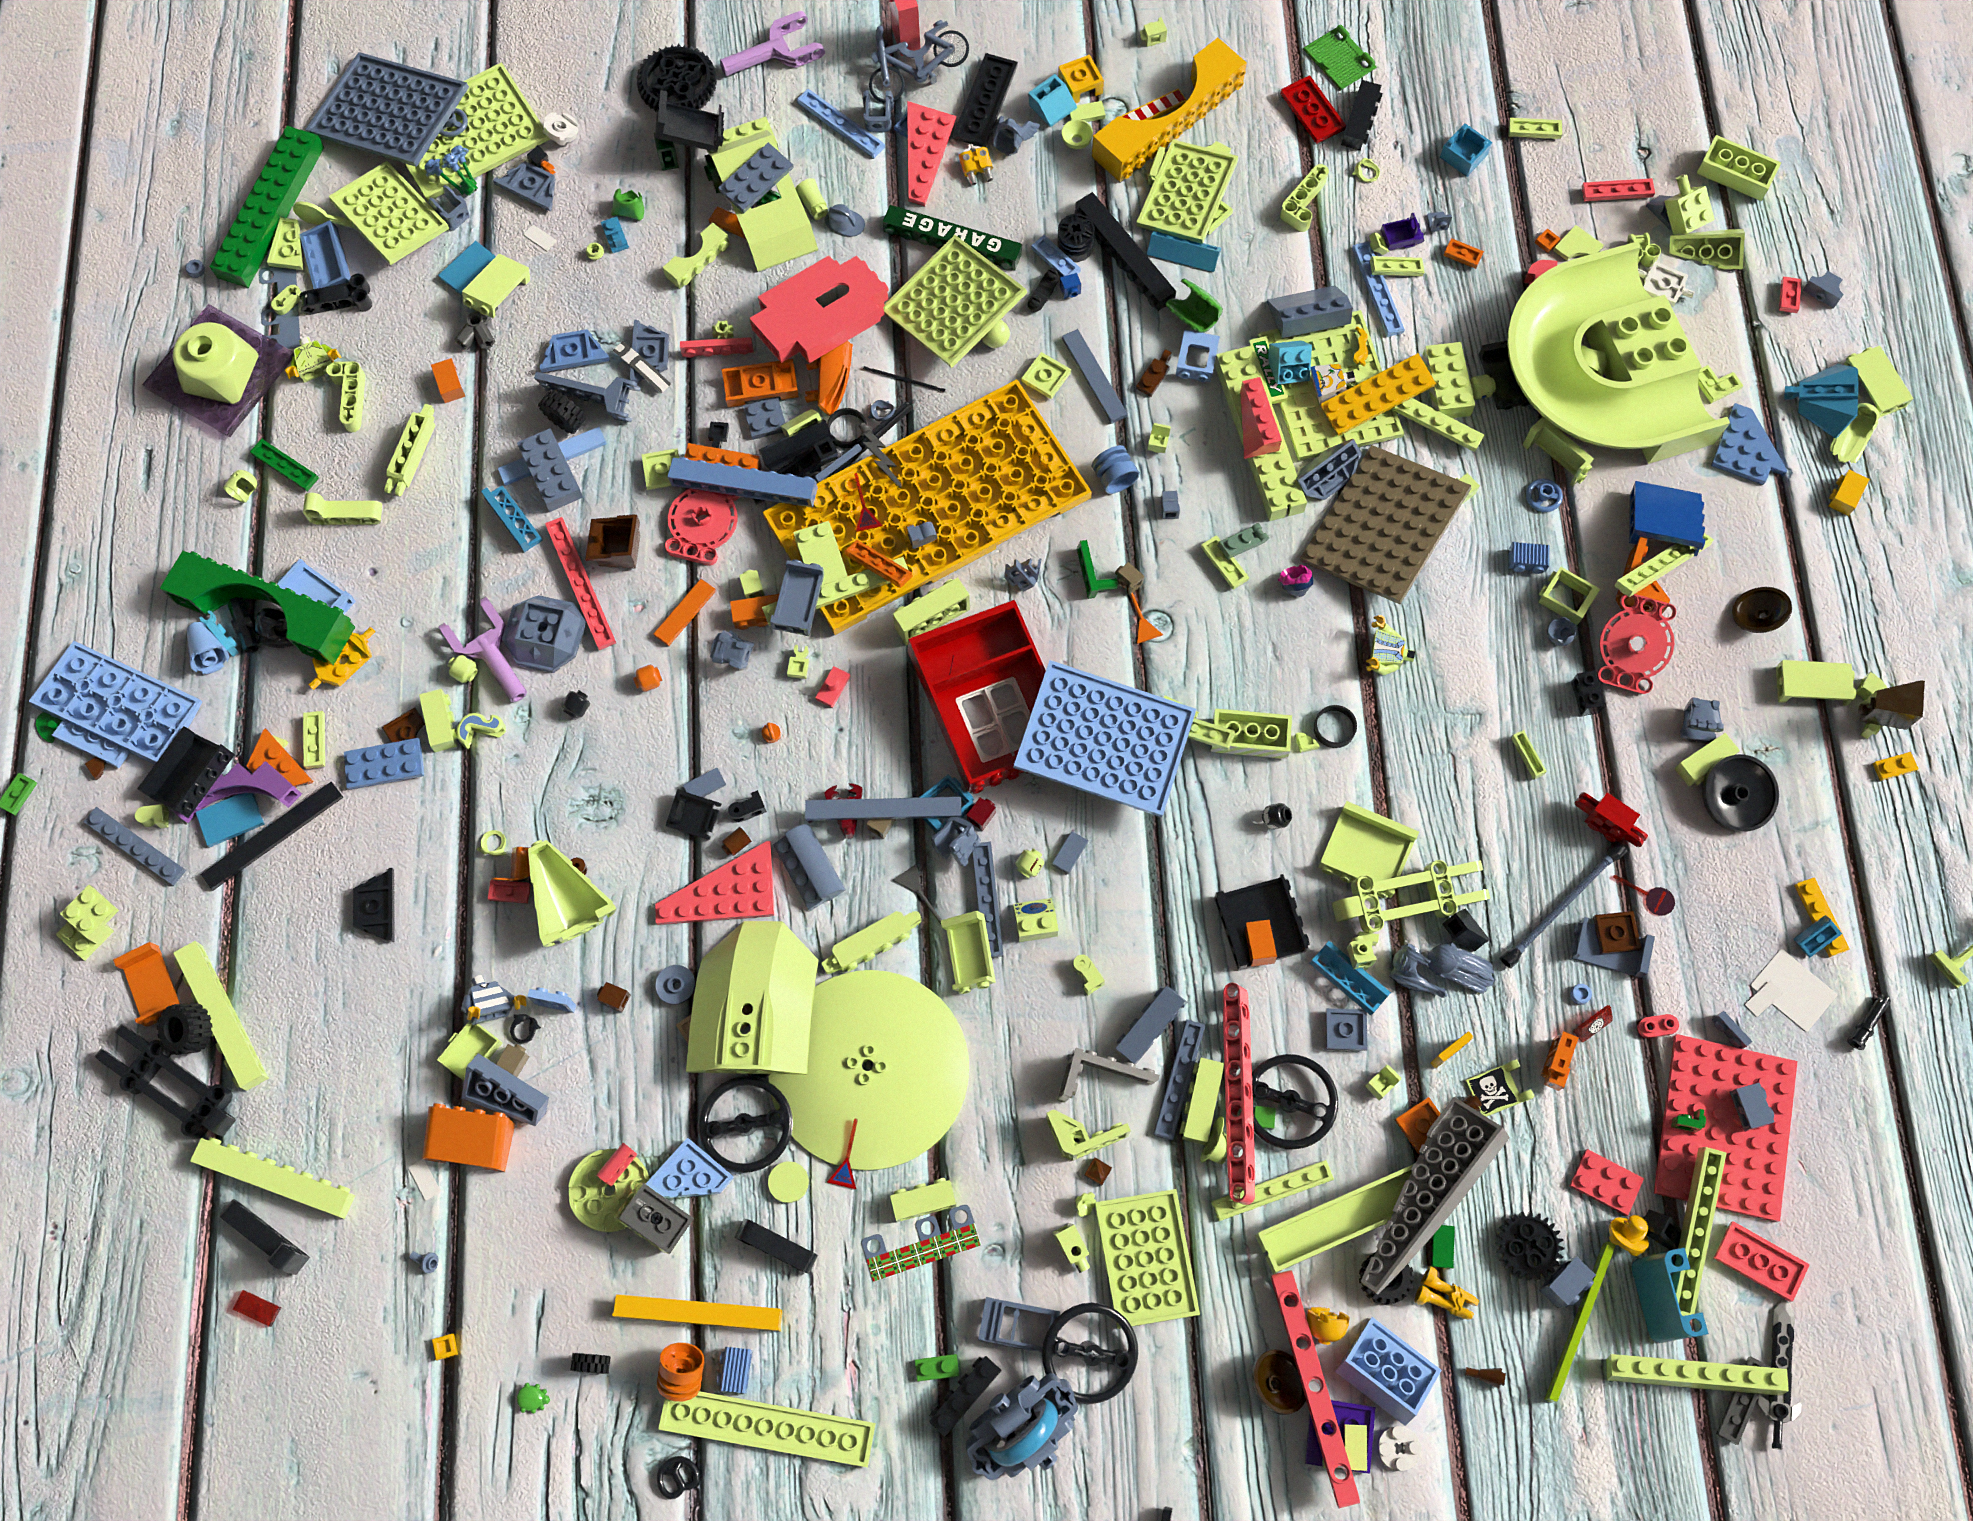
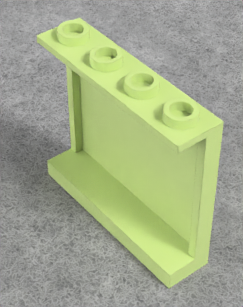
M1346 801L1318 868L1328 875L1334 874L1339 876L1342 881L1351 883L1354 879L1363 875L1370 876L1374 882L1400 877L1419 831ZM1360 880V887L1365 890L1366 885ZM1395 889L1378 892L1377 895L1385 899L1392 898Z

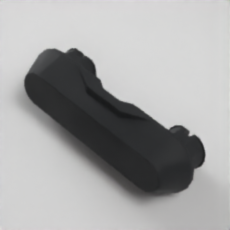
M1050 268L1044 274L1038 287L1030 297L1027 304L1031 311H1040L1052 295L1060 279V275L1055 268Z

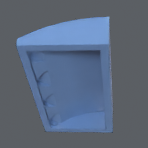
M329 220L299 234L314 289L349 282L351 276L339 231L335 224Z

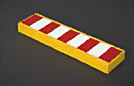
M1179 88L1120 117L1132 120L1157 119L1180 108L1187 100Z

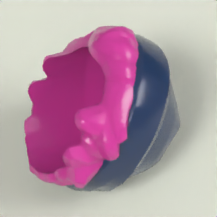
M1303 565L1284 569L1278 578L1281 587L1296 597L1304 596L1314 583L1312 571Z

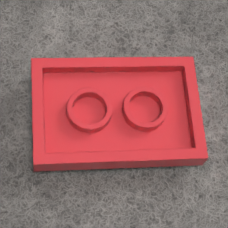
M1586 1149L1569 1187L1627 1216L1644 1178Z

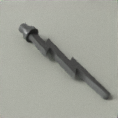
M861 423L859 425L861 435L870 441L863 442V444L880 460H874V463L901 488V483L888 468L897 466L879 449L886 448V446L872 433L870 427H867L865 423Z

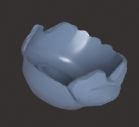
M1561 617L1549 623L1547 635L1549 640L1555 645L1566 646L1575 638L1576 627L1568 618Z

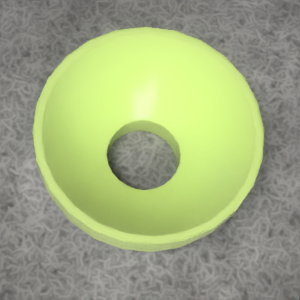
M1071 120L1062 128V140L1070 148H1085L1092 140V127L1084 120ZM1074 137H1080L1082 141L1079 143H1075L1072 141V139Z

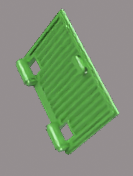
M1338 25L1335 29L1303 48L1340 90L1377 68L1375 60L1358 47L1350 38V33L1342 25ZM1340 33L1343 38L1338 41L1335 36ZM1363 61L1368 63V66L1365 68L1360 65Z

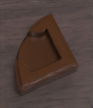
M94 757L85 763L96 780L103 775L106 764L104 760Z

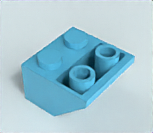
M1056 74L1028 92L1029 106L1050 127L1077 109V105L1066 84Z
M1302 340L1269 344L1268 362L1276 384L1310 381L1311 344Z

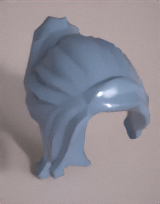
M1412 944L1402 945V948L1394 955L1392 962L1394 968L1389 976L1410 990L1429 992L1441 998L1447 997L1446 988L1432 984L1417 972L1416 966L1418 963L1427 966L1430 960L1424 957L1422 952Z

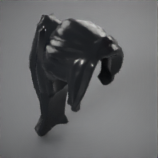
M264 608L257 613L254 628L257 635H259L258 642L260 644L274 648L294 646L287 639V629H284L283 621H278L279 619L286 620L284 612L277 609Z

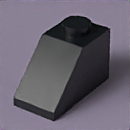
M1649 1209L1643 1217L1648 1225L1646 1235L1669 1250L1678 1249L1682 1232L1680 1227L1671 1217Z

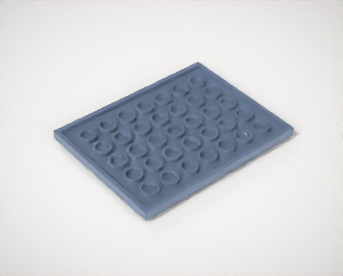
M358 52L305 130L318 135L319 138L417 167L469 89L467 82Z

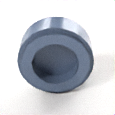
M194 259L186 264L185 270L190 277L198 278L204 274L205 267L200 260Z

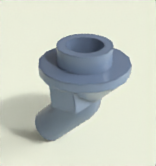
M412 1251L409 1259L419 1263V1269L425 1273L434 1272L439 1263L437 1254L433 1252H428L425 1256H422Z

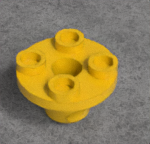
M1632 1215L1629 1219L1615 1218L1609 1224V1240L1614 1245H1619L1628 1251L1631 1255L1638 1256L1649 1246L1646 1235L1648 1225L1642 1217Z

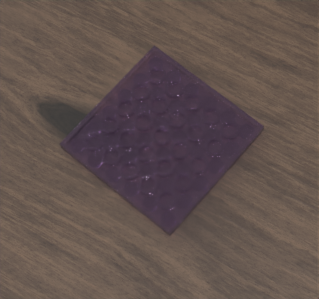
M208 304L190 327L205 322L224 325L253 347L259 356L240 401L230 404L184 393L173 361V348L142 385L150 392L226 436L231 437L295 355L293 351Z

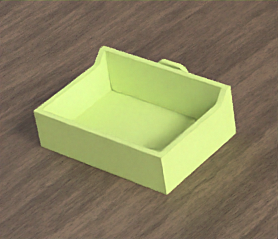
M469 1020L459 1034L454 1033L448 1040L450 1045L437 1060L464 1081L467 1065L479 1053L489 1060L501 1046L502 1042L481 1025H472L471 1020Z

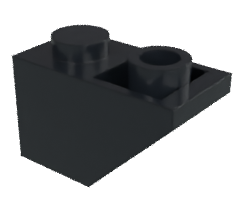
M1466 908L1456 912L1442 923L1455 941L1474 952L1490 940Z

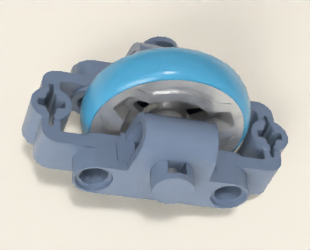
M1053 1373L1045 1375L1039 1381L1034 1375H1031L1006 1395L1004 1393L996 1395L989 1404L990 1408L969 1427L973 1435L966 1441L965 1445L973 1471L976 1474H984L989 1480H995L1004 1472L1010 1478L1015 1477L1026 1467L1030 1471L1038 1465L1043 1470L1051 1468L1057 1461V1456L1054 1452L1058 1449V1441L1071 1431L1074 1423L1070 1418L1078 1411V1405L1069 1381L1059 1379ZM1051 1388L1057 1403L1063 1405L1061 1408L1056 1409L1051 1401L1043 1398L1045 1393ZM1059 1388L1061 1389V1391L1067 1392V1395L1065 1393L1063 1394V1392H1060ZM988 1442L989 1453L995 1461L993 1464H990L989 1455L986 1449L980 1447L982 1445L987 1444Z

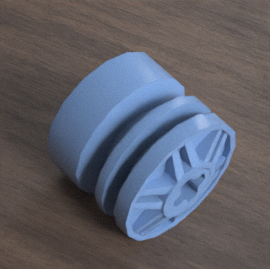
M1124 446L1111 447L1100 453L1092 462L1091 467L1096 472L1097 477L1101 478L1100 482L1108 494L1125 490L1139 478L1140 472L1135 464L1130 461L1131 457Z

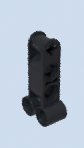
M356 273L351 276L348 283L303 291L299 294L302 300L301 312L311 315L356 306L362 312H366L372 307V301L368 295L371 289L370 285L362 274Z

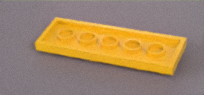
M1419 353L1321 403V408L1336 434L1340 436L1434 387L1436 382Z

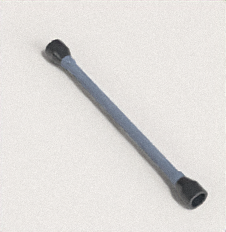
M1615 841L1608 848L1602 861L1520 944L1507 950L1500 957L1501 962L1506 967L1512 969L1519 962L1525 948L1561 914L1600 872L1612 862L1624 856L1627 852L1624 845Z

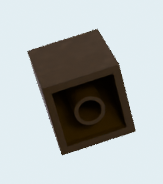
M1920 680L1875 691L1859 705L1858 714H1860V722L1907 730L1923 717L1925 681Z

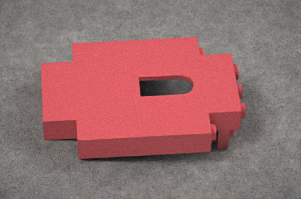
M828 255L758 296L762 311L749 319L754 333L781 363L799 352L811 363L880 322V317L884 316V302L889 300L887 293L889 289L886 283L881 282L877 274L871 271L864 260L861 261L857 255L841 265L837 260L834 261ZM845 285L849 288V292L845 296L824 308L815 300L836 286Z

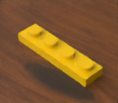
M1815 877L1796 883L1794 887L1812 924L1826 915L1840 930ZM1843 934L1824 947L1829 957L1850 950Z

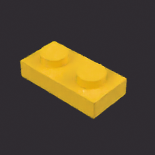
M1911 752L1873 763L1880 781L1916 772L1919 769Z

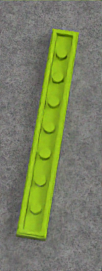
M1609 1241L1601 1246L1592 1270L1596 1274L1592 1279L1594 1283L1583 1294L1544 1400L1551 1403L1558 1402L1614 1252L1615 1245Z

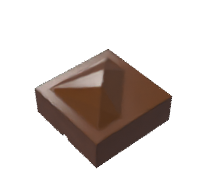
M1094 1157L1084 1176L1102 1186L1112 1167Z

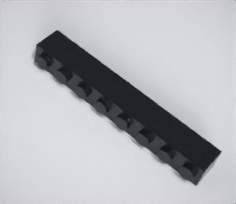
M1093 192L1076 202L1075 214H1082L1093 222L1095 227L1094 235L1097 242L1105 247L1107 254L1116 260L1117 266L1126 272L1128 279L1136 284L1138 291L1147 297L1152 307L1159 311L1166 307L1165 304L1168 299L1176 298L1174 287Z

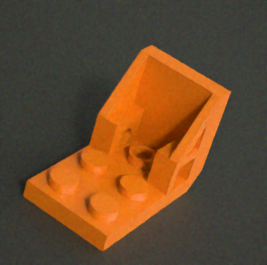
M1640 536L1637 545L1635 544L1631 549L1623 576L1644 564L1641 560L1648 551V546H1646L1647 538ZM1657 581L1635 593L1662 602H1670L1669 597ZM1618 589L1615 600L1620 609H1623L1620 605V598L1624 594ZM1627 596L1624 599L1625 606L1632 607L1635 600L1633 597ZM1647 601L1643 604L1645 612L1653 610L1652 602ZM1666 606V607H1664V608L1662 609V614H1663V612L1666 610V608H1667L1668 606Z

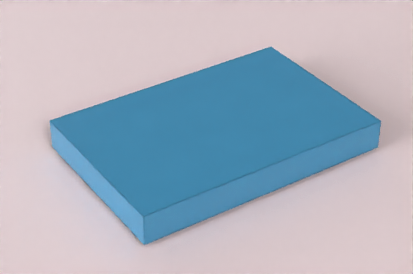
M475 240L438 276L462 296V291L496 256Z
M254 793L238 794L196 812L208 847L215 846L265 825Z

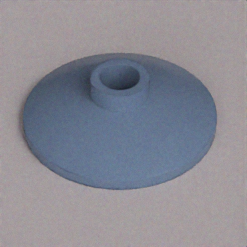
M682 965L668 966L659 973L656 979V992L666 1003H683L694 992L695 978L692 972ZM675 983H680L678 989H674Z

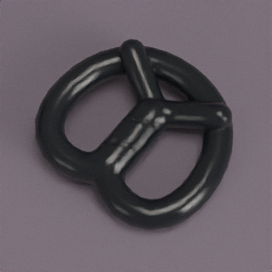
M672 1457L666 1460L658 1469L657 1486L665 1498L676 1499L684 1491L691 1490L697 1486L700 1479L698 1468L687 1457ZM672 1464H675L674 1468L667 1469ZM682 1464L687 1465L693 1474V1480L688 1484L685 1483L679 1472ZM663 1475H671L678 1487L675 1492L671 1493L665 1488Z

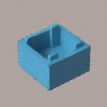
M1464 123L1444 144L1440 158L1468 177L1487 157L1493 142Z

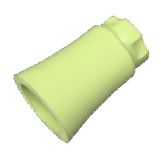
M806 179L796 186L795 189L800 200L815 220H819L828 214L827 204L818 189L815 179Z

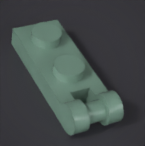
M1256 523L1244 531L1219 541L1217 546L1228 560L1265 543L1269 536L1263 533L1261 525Z

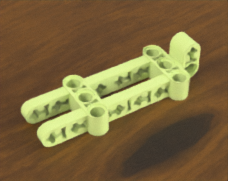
M1436 860L1427 864L1424 872L1374 882L1368 875L1360 876L1351 883L1353 897L1344 898L1332 903L1336 922H1341L1358 917L1361 929L1364 932L1374 933L1383 928L1385 921L1432 911L1439 918L1452 916L1457 912V906L1491 899L1488 889L1456 896L1454 894L1451 877L1482 871L1481 860L1447 867L1444 861ZM1433 866L1438 868V874L1433 871ZM1360 880L1365 883V890L1360 887ZM1427 883L1431 901L1381 911L1378 892ZM1438 885L1442 886L1443 894L1439 892ZM1365 900L1369 901L1370 909L1365 907ZM1443 904L1448 907L1447 913L1443 910ZM1370 919L1375 922V928L1370 926Z

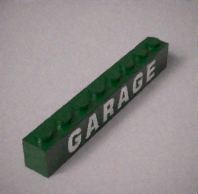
M889 205L883 219V231L887 234L897 235L906 240H914L923 245L934 246L937 249H941L956 235L991 263L1004 269L1016 270L1022 255V243L893 205Z

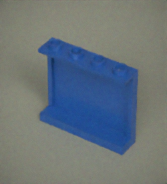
M1635 481L1630 492L1629 543L1637 545L1640 536L1693 546L1694 556L1697 557L1699 550H1703L1705 545V539L1703 538L1705 514H1702L1704 509L1702 494Z

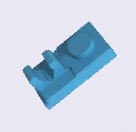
M617 216L601 222L612 253L629 248Z

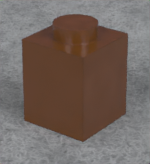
M606 982L598 990L597 1000L602 1005L622 1013L631 994L625 989Z

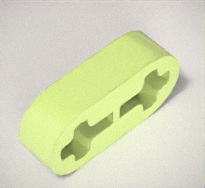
M287 286L273 299L271 306L276 314L284 315L288 313L301 300L299 297L301 290L298 286Z

